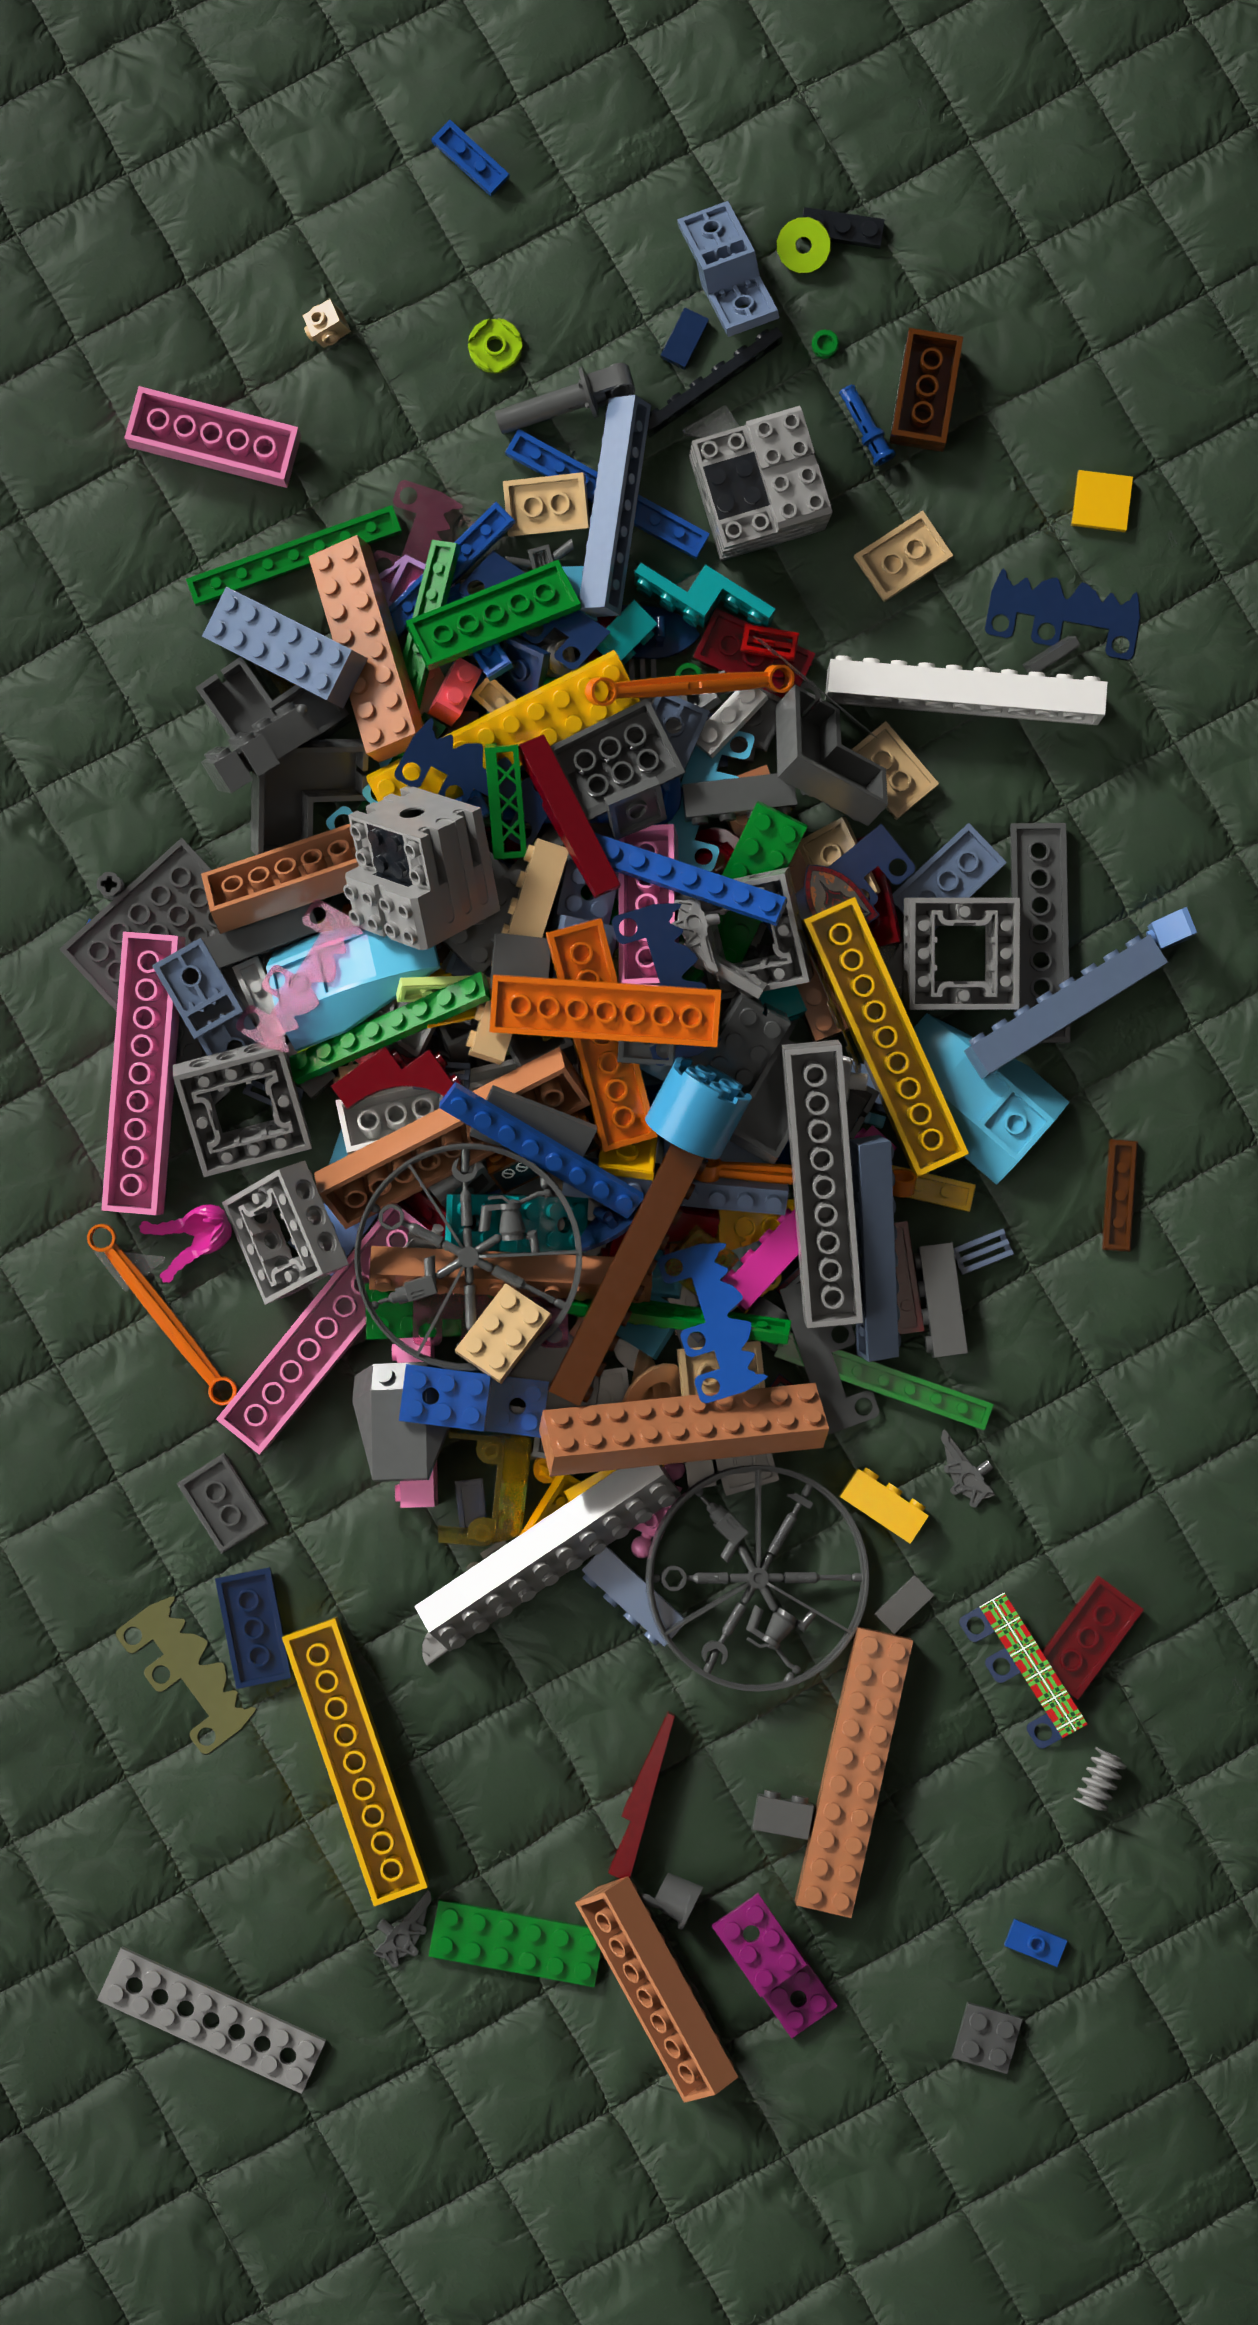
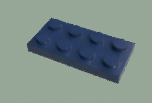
M271 1567L215 1578L236 1689L292 1678L289 1657L282 1640L284 1632Z

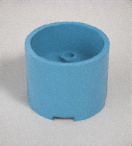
M677 1057L653 1101L645 1121L654 1132L675 1146L700 1157L719 1159L749 1105L752 1095L748 1093L745 1095L741 1091L743 1085L724 1072L710 1065H707V1067L700 1064L693 1065V1060L690 1058Z

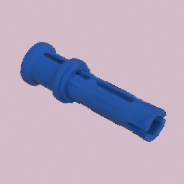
M851 384L843 388L839 395L842 397L863 435L862 444L869 449L874 459L872 461L874 466L882 465L891 460L896 453L888 446L884 438L885 432L875 425L855 385Z

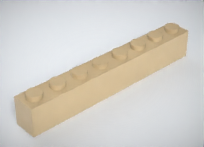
M537 838L534 845H528L524 861H527L528 865L525 872L520 871L516 882V887L520 888L518 897H512L507 913L512 914L509 925L504 923L501 933L543 937L569 853L566 847ZM487 977L490 996L492 998V990H490L491 977ZM490 1000L478 1005L474 1019L479 1022L476 1031H470L466 1046L471 1047L468 1055L501 1065L505 1060L512 1034L489 1032Z

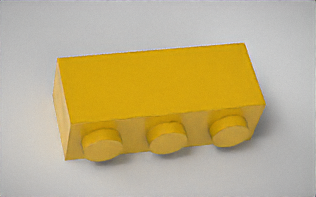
M865 1467L861 1471L857 1468L839 1497L911 1544L929 1516L923 1512L926 1507L913 1498L908 1502L900 1497L902 1491L894 1485L888 1483L885 1487L877 1481L879 1476Z

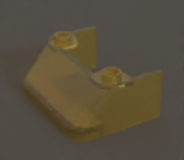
M450 1427L449 1438L477 1440V1456L484 1463L497 1464L492 1518H476L469 1524L468 1528L438 1526V1542L486 1546L517 1538L523 1529L531 1455L530 1436Z

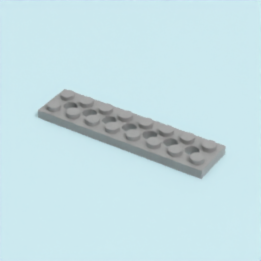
M123 1946L119 1950L97 1999L104 2004L301 2094L326 2041L322 2037ZM137 1977L142 1981L143 1988L140 1992H132L128 1988L127 1983L130 1978ZM155 1990H165L168 1994V2001L164 2004L155 2002L153 1999ZM180 2002H191L194 2006V2012L189 2016L182 2015L178 2008ZM209 2012L217 2014L219 2025L216 2027L207 2026L204 2022V2016ZM234 2024L243 2026L245 2036L241 2039L233 2038L230 2035V2027ZM259 2036H266L271 2042L270 2048L265 2051L259 2050L255 2045V2039ZM284 2048H292L296 2052V2059L293 2062H285L281 2058V2051Z

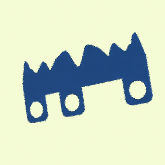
M724 1243L699 1244L663 1255L658 1259L659 1269L664 1282L670 1284L692 1277L706 1323L684 1329L681 1332L680 1337L686 1355L689 1357L715 1351L720 1369L698 1375L695 1378L699 1399L703 1403H710L745 1392L768 1377L765 1374H755L754 1371L749 1370L748 1366L755 1354L749 1351H742L750 1336L751 1322L732 1319L727 1316L743 1299V1296L732 1285L720 1281L729 1271L728 1268L715 1263L718 1252L726 1246ZM676 1258L682 1262L683 1270L679 1275L670 1276L666 1273L665 1264L669 1259ZM693 1332H700L705 1336V1345L699 1350L690 1348L687 1343L688 1336ZM707 1378H714L720 1384L719 1392L714 1396H708L702 1391V1383Z

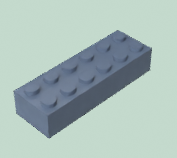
M228 587L225 588L202 637L341 708H344L368 660L367 657Z

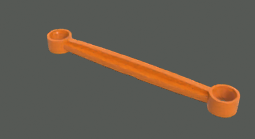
M771 665L764 672L696 674L614 682L606 677H595L587 683L585 695L587 700L593 705L608 706L617 698L686 696L766 688L770 692L784 693L792 688L794 673L786 665ZM777 669L782 670L785 677L784 684L779 689L772 682L773 673ZM603 681L608 687V696L604 701L600 702L595 697L594 689L597 683Z
M720 1158L708 1159L702 1174L696 1173L694 1179L706 1183L715 1182L721 1177L793 1185L791 1165L721 1161ZM906 1169L892 1170L895 1176L893 1195L897 1197L912 1196L915 1192L917 1176Z
M107 1224L93 1226L87 1234L89 1246L97 1252H104L151 1317L209 1385L208 1394L210 1399L218 1405L229 1404L238 1392L235 1381L219 1374L175 1313L116 1244L117 1234L113 1227ZM98 1228H105L112 1234V1242L105 1248H98L94 1245L92 1236ZM222 1380L229 1382L233 1389L232 1396L224 1401L217 1399L213 1395L214 1385Z

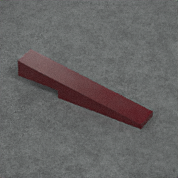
M540 735L519 744L520 762L543 800L542 807L593 896L598 898L620 888L621 884L545 735Z
M670 1711L667 1712L622 1811L621 1817L630 1820V1823L608 1869L609 1874L619 1879L627 1876L631 1877L675 1717L674 1713Z

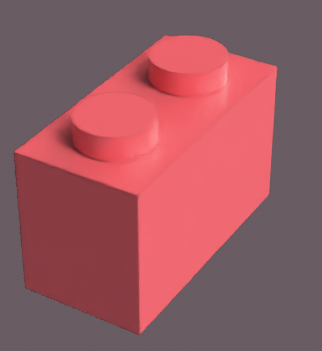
M462 658L457 659L449 668L427 713L452 726L461 716L483 670Z

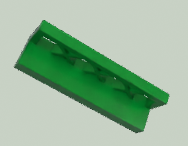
M497 743L485 744L493 858L525 857L527 845L519 745L497 746ZM513 752L514 763L507 771L497 764V753ZM513 769H515V778L509 774ZM498 770L504 774L500 779L498 777ZM506 777L516 784V791L509 799L499 789V785ZM516 796H517V806L512 802V800H513ZM500 797L506 802L503 806ZM508 805L518 812V819L511 827L503 821L502 812ZM518 824L520 834L514 830ZM503 826H504L506 829H508V831H507L505 834H504ZM510 833L520 840L521 851L505 852L504 840Z

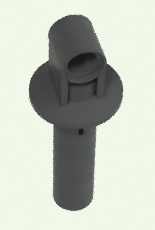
M615 363L589 374L586 373L582 366L578 368L581 378L578 383L496 410L495 416L502 435L586 407V409L590 407L594 418L599 417L598 408L608 405L609 398L635 394V386L629 366L625 363Z

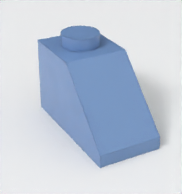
M1185 907L1150 923L1147 926L1149 931H1146V936L1151 935L1159 949L1163 950L1189 940L1197 931L1189 911Z

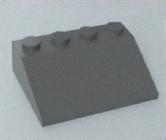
M648 698L550 746L588 821L607 812L604 797L614 792L621 791L654 776L657 777L661 786L685 774V770Z

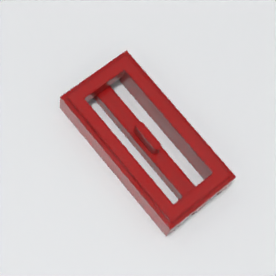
M745 623L740 652L781 659L768 649L748 646L747 642L762 645L754 637L749 636V632L793 639L792 643L759 638L771 647L791 650L790 653L776 652L787 661H795L799 633Z

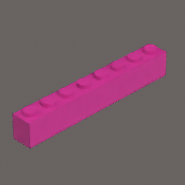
M873 1125L868 1130L863 1127L855 1136V1138L875 1135L886 1137ZM891 1142L895 1151L897 1147ZM787 1208L786 1214L781 1215L777 1219L781 1224L774 1231L769 1228L758 1240L762 1243L755 1252L750 1248L739 1260L743 1265L736 1272L731 1269L721 1280L732 1285L742 1294L743 1299L737 1306L744 1313L798 1256L795 1209L791 1211Z

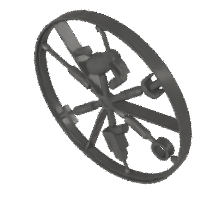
M458 1143L433 1148L418 1154L396 1168L381 1183L362 1215L355 1242L354 1264L356 1279L363 1302L374 1322L394 1344L413 1357L428 1364L446 1369L474 1371L480 1369L471 1363L447 1362L420 1353L463 1270L465 1269V1282L468 1284L464 1285L465 1321L468 1331L477 1321L475 1284H472L474 1281L473 1266L475 1265L487 1272L492 1271L491 1275L518 1289L524 1288L552 1304L554 1302V1305L561 1309L549 1328L524 1353L523 1356L541 1345L556 1330L569 1311L580 1282L582 1246L578 1225L569 1203L558 1186L544 1171L522 1156L500 1147L480 1143ZM460 1149V1171L456 1168L459 1160L457 1158L452 1165V1173L457 1180L462 1182L463 1191L460 1194L461 1226H465L463 1228V1244L412 1166L432 1155ZM470 1149L491 1151L519 1161L540 1176V1185L544 1189V1191H537L519 1201L509 1200L503 1195L488 1196V1200L503 1199L507 1203L482 1205L478 1231H489L492 1211L501 1210L499 1229L501 1235L495 1234L475 1248L472 1247V1230L469 1227L473 1225L472 1197L468 1190V1181L475 1178L477 1165L475 1163L473 1172L468 1173ZM409 1167L460 1247L447 1240L442 1241V1236L421 1227L417 1223L410 1224L404 1220V1212L398 1205L387 1204L380 1210L379 1205L375 1204L376 1200L387 1185ZM550 1186L559 1197L572 1225L576 1250L540 1251L537 1230L525 1233L526 1228L520 1211L522 1204L538 1196L550 1197L552 1191L546 1189ZM390 1207L400 1212V1222L393 1226L383 1222V1212ZM370 1211L373 1213L380 1211L379 1222L385 1229L395 1230L402 1225L408 1228L411 1234L436 1247L440 1245L443 1249L457 1255L458 1258L437 1272L435 1268V1255L424 1258V1276L404 1282V1286L395 1288V1292L390 1293L388 1298L381 1299L378 1302H370L365 1289L360 1262L362 1235ZM526 1238L530 1241L531 1252L482 1254L501 1240L512 1241ZM576 1254L574 1279L566 1302L561 1299L555 1300L553 1296L527 1284L523 1278L498 1265L494 1267L482 1258ZM460 1268L418 1350L413 1349L396 1337L377 1315L375 1310L378 1309L379 1304L390 1301L393 1304L399 1302L401 1305L437 1294L436 1278L442 1279Z
M749 1465L726 1469L690 1487L675 1501L661 1520L649 1548L646 1564V1593L654 1623L667 1646L685 1665L704 1678L722 1686L743 1691L761 1692L787 1688L799 1684L825 1669L840 1655L854 1636L862 1619L868 1596L869 1567L866 1549L861 1534L847 1509L831 1492L816 1481L800 1473L773 1466ZM754 1471L755 1563L746 1547L739 1545L749 1532L721 1504L710 1503L702 1496V1488L721 1478ZM761 1471L784 1474L806 1483L802 1490V1496L797 1493L787 1494L797 1504L793 1511L787 1514L767 1549L769 1553L765 1555L761 1562ZM813 1488L824 1495L846 1521L858 1550L861 1573H854L851 1576V1574L819 1575L816 1572H785L784 1575L766 1572L773 1560V1555L777 1556L797 1521V1513L803 1505L808 1509L812 1507L813 1503L805 1498L811 1494ZM694 1494L698 1497L701 1496V1500L707 1505V1511L710 1513L709 1517L714 1521L713 1526L728 1540L720 1557L729 1564L735 1551L738 1550L749 1570L747 1574L728 1575L727 1572H697L694 1575H686L682 1568L674 1565L664 1568L661 1575L654 1574L656 1553L662 1535L675 1513ZM669 1570H678L682 1579L678 1586H668L665 1577ZM852 1579L854 1582H860V1593L854 1616L847 1629L769 1582L816 1583L819 1580L851 1581ZM661 1581V1584L667 1590L679 1591L685 1586L686 1581H694L696 1584H728V1581L745 1582L665 1629L656 1606L653 1583ZM767 1586L808 1609L809 1611L803 1620H798L780 1607L778 1608V1604ZM747 1587L741 1598V1604L737 1602L722 1629L723 1634L719 1641H709L703 1646L701 1651L703 1661L706 1662L707 1653L711 1652L702 1670L678 1649L668 1634ZM759 1589L770 1610L774 1613L765 1634L757 1629L764 1610L754 1605L746 1630L765 1643L758 1644L749 1637L746 1640L758 1648L768 1647L775 1650L786 1666L792 1669V1672L787 1673L783 1681L758 1685L731 1682L711 1675L719 1652L722 1653L720 1664L723 1665L726 1662L728 1651L724 1642L728 1636L732 1635L747 1607L744 1605L749 1603L755 1590ZM816 1615L845 1631L839 1643L823 1660L799 1674L801 1668L798 1665L791 1664L780 1649V1643L795 1628V1625L805 1632Z

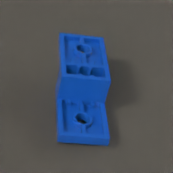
M406 1364L399 1421L541 1438L539 1427L542 1412L546 1410L549 1381L507 1376L503 1383L500 1384L485 1373ZM432 1387L438 1391L439 1399L435 1404H428L424 1401L423 1393L426 1389ZM521 1398L524 1400L526 1408L522 1414H514L510 1410V1402L513 1399Z

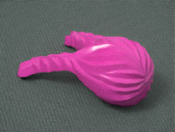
M216 1205L199 1206L192 1209L183 1218L175 1221L162 1222L158 1225L143 1221L139 1226L140 1232L143 1234L164 1236L166 1234H181L185 1232L194 1236L192 1245L182 1251L172 1261L168 1269L160 1274L163 1283H170L177 1271L183 1269L186 1264L191 1263L194 1259L199 1258L201 1255L211 1254L222 1248L229 1241L232 1234V1227L225 1211Z

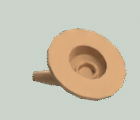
M639 1350L634 1366L632 1383L628 1387L622 1402L681 1396L679 1367L676 1364L670 1363L656 1365L652 1357Z

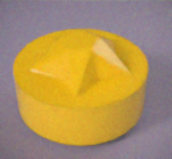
M537 1458L534 1461L533 1472L536 1479L542 1483H552L556 1476L550 1477L546 1459Z

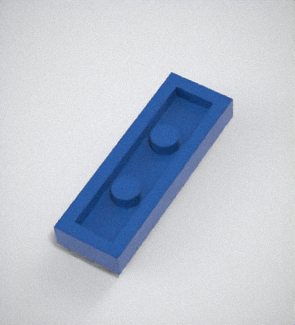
M451 120L431 139L432 143L491 197L510 178L509 173Z

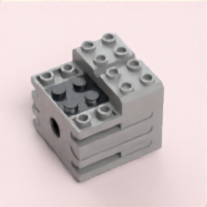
M800 406L746 421L744 426L692 441L689 459L720 561L825 530L832 515L831 504Z
M407 785L400 789L401 796L391 793L383 797V800L367 805V814L355 811L348 815L350 833L356 850L355 857L359 866L346 872L347 885L343 887L345 896L351 901L352 910L349 911V918L356 927L383 937L388 936L391 940L418 950H425L499 912L500 905L481 808Z

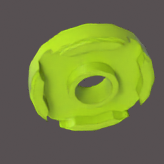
M799 217L788 222L781 229L777 239V253L781 262L788 269L797 273H810L819 269L827 261L831 251V238L827 229L820 221L810 217ZM801 237L808 238L812 243V247L807 253H801L797 249L796 244Z
M490 318L483 320L474 327L469 335L468 349L470 358L478 368L485 372L498 374L508 371L516 365L521 357L522 341L519 331L512 323L505 319ZM497 339L503 343V347L500 351L492 352L487 347L488 343L491 340Z

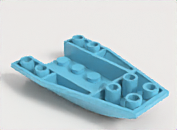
M358 927L320 932L273 951L266 966L277 1018L297 1052L348 1032L397 998L396 992L400 978L428 977L441 968L436 946L425 950H418L391 940L388 936L383 937Z
M926 1013L914 1027V1031L969 1152L964 1157L997 1185L1053 1124L1070 1102L1028 1065L1016 1059L981 1079L964 1053V1050L971 1046L969 1040L974 1037Z

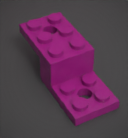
M756 1893L712 1924L713 1929L760 1998L763 1996L791 2039L837 2007L828 1990L789 1934H786L759 1893ZM750 1925L756 1926L759 1929V1936L753 1941H749L743 1936L744 1929ZM799 1990L806 1994V2000L802 2005H794L790 2001V1996L794 1991Z

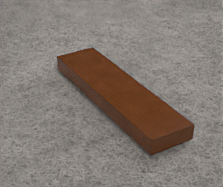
M1109 1140L1102 1250L1131 1251L1138 1141Z

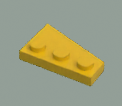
M794 1199L787 1200L786 1209L789 1208L791 1211L795 1209ZM719 1210L720 1222L716 1234V1243H724L726 1246L718 1252V1255L757 1242L769 1228L774 1231L781 1224L777 1220L781 1215Z

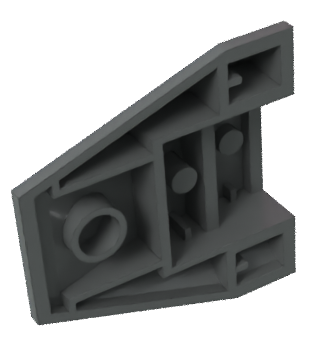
M426 1362L372 1364L355 1375L352 1402L374 1482L429 1480L450 1427L399 1421L406 1364L434 1368L442 1367ZM432 1387L426 1389L423 1393L424 1401L428 1404H435L439 1399L438 1391Z

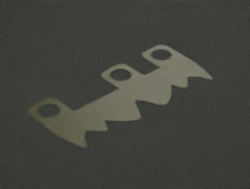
M173 1596L149 1605L116 1631V1637L129 1653H135L152 1639L164 1655L146 1667L144 1675L158 1692L164 1691L180 1678L184 1681L209 1715L207 1719L190 1731V1738L199 1751L203 1754H208L238 1732L253 1715L256 1708L250 1707L245 1710L243 1708H236L235 1702L238 1692L236 1690L223 1692L226 1682L224 1663L199 1665V1659L208 1641L195 1634L180 1633L185 1620L169 1617V1607L175 1598ZM129 1627H136L142 1633V1639L136 1645H130L124 1639V1633ZM160 1665L167 1667L170 1671L169 1680L162 1684L155 1682L152 1677L154 1668ZM203 1728H211L215 1732V1741L209 1746H204L198 1741V1733Z

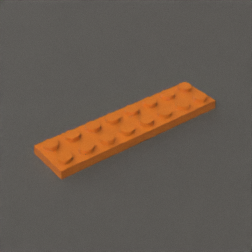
M602 918L546 932L557 979L618 983ZM573 1038L586 1092L591 1103L590 1107L594 1123L597 1125L601 1150L607 1152L658 1137L657 1133L645 1121L650 1105L639 1064L617 1062L619 1041Z
M493 974L489 1032L717 1047L721 989Z

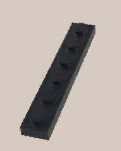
M775 327L771 331L768 329L762 331L755 338L756 342L749 347L747 345L741 346L734 352L732 359L726 363L723 360L711 369V374L705 378L701 376L695 379L689 385L690 389L683 394L680 392L674 394L667 401L668 405L661 410L658 408L652 410L649 416L647 435L651 438L782 344L783 335L779 329Z

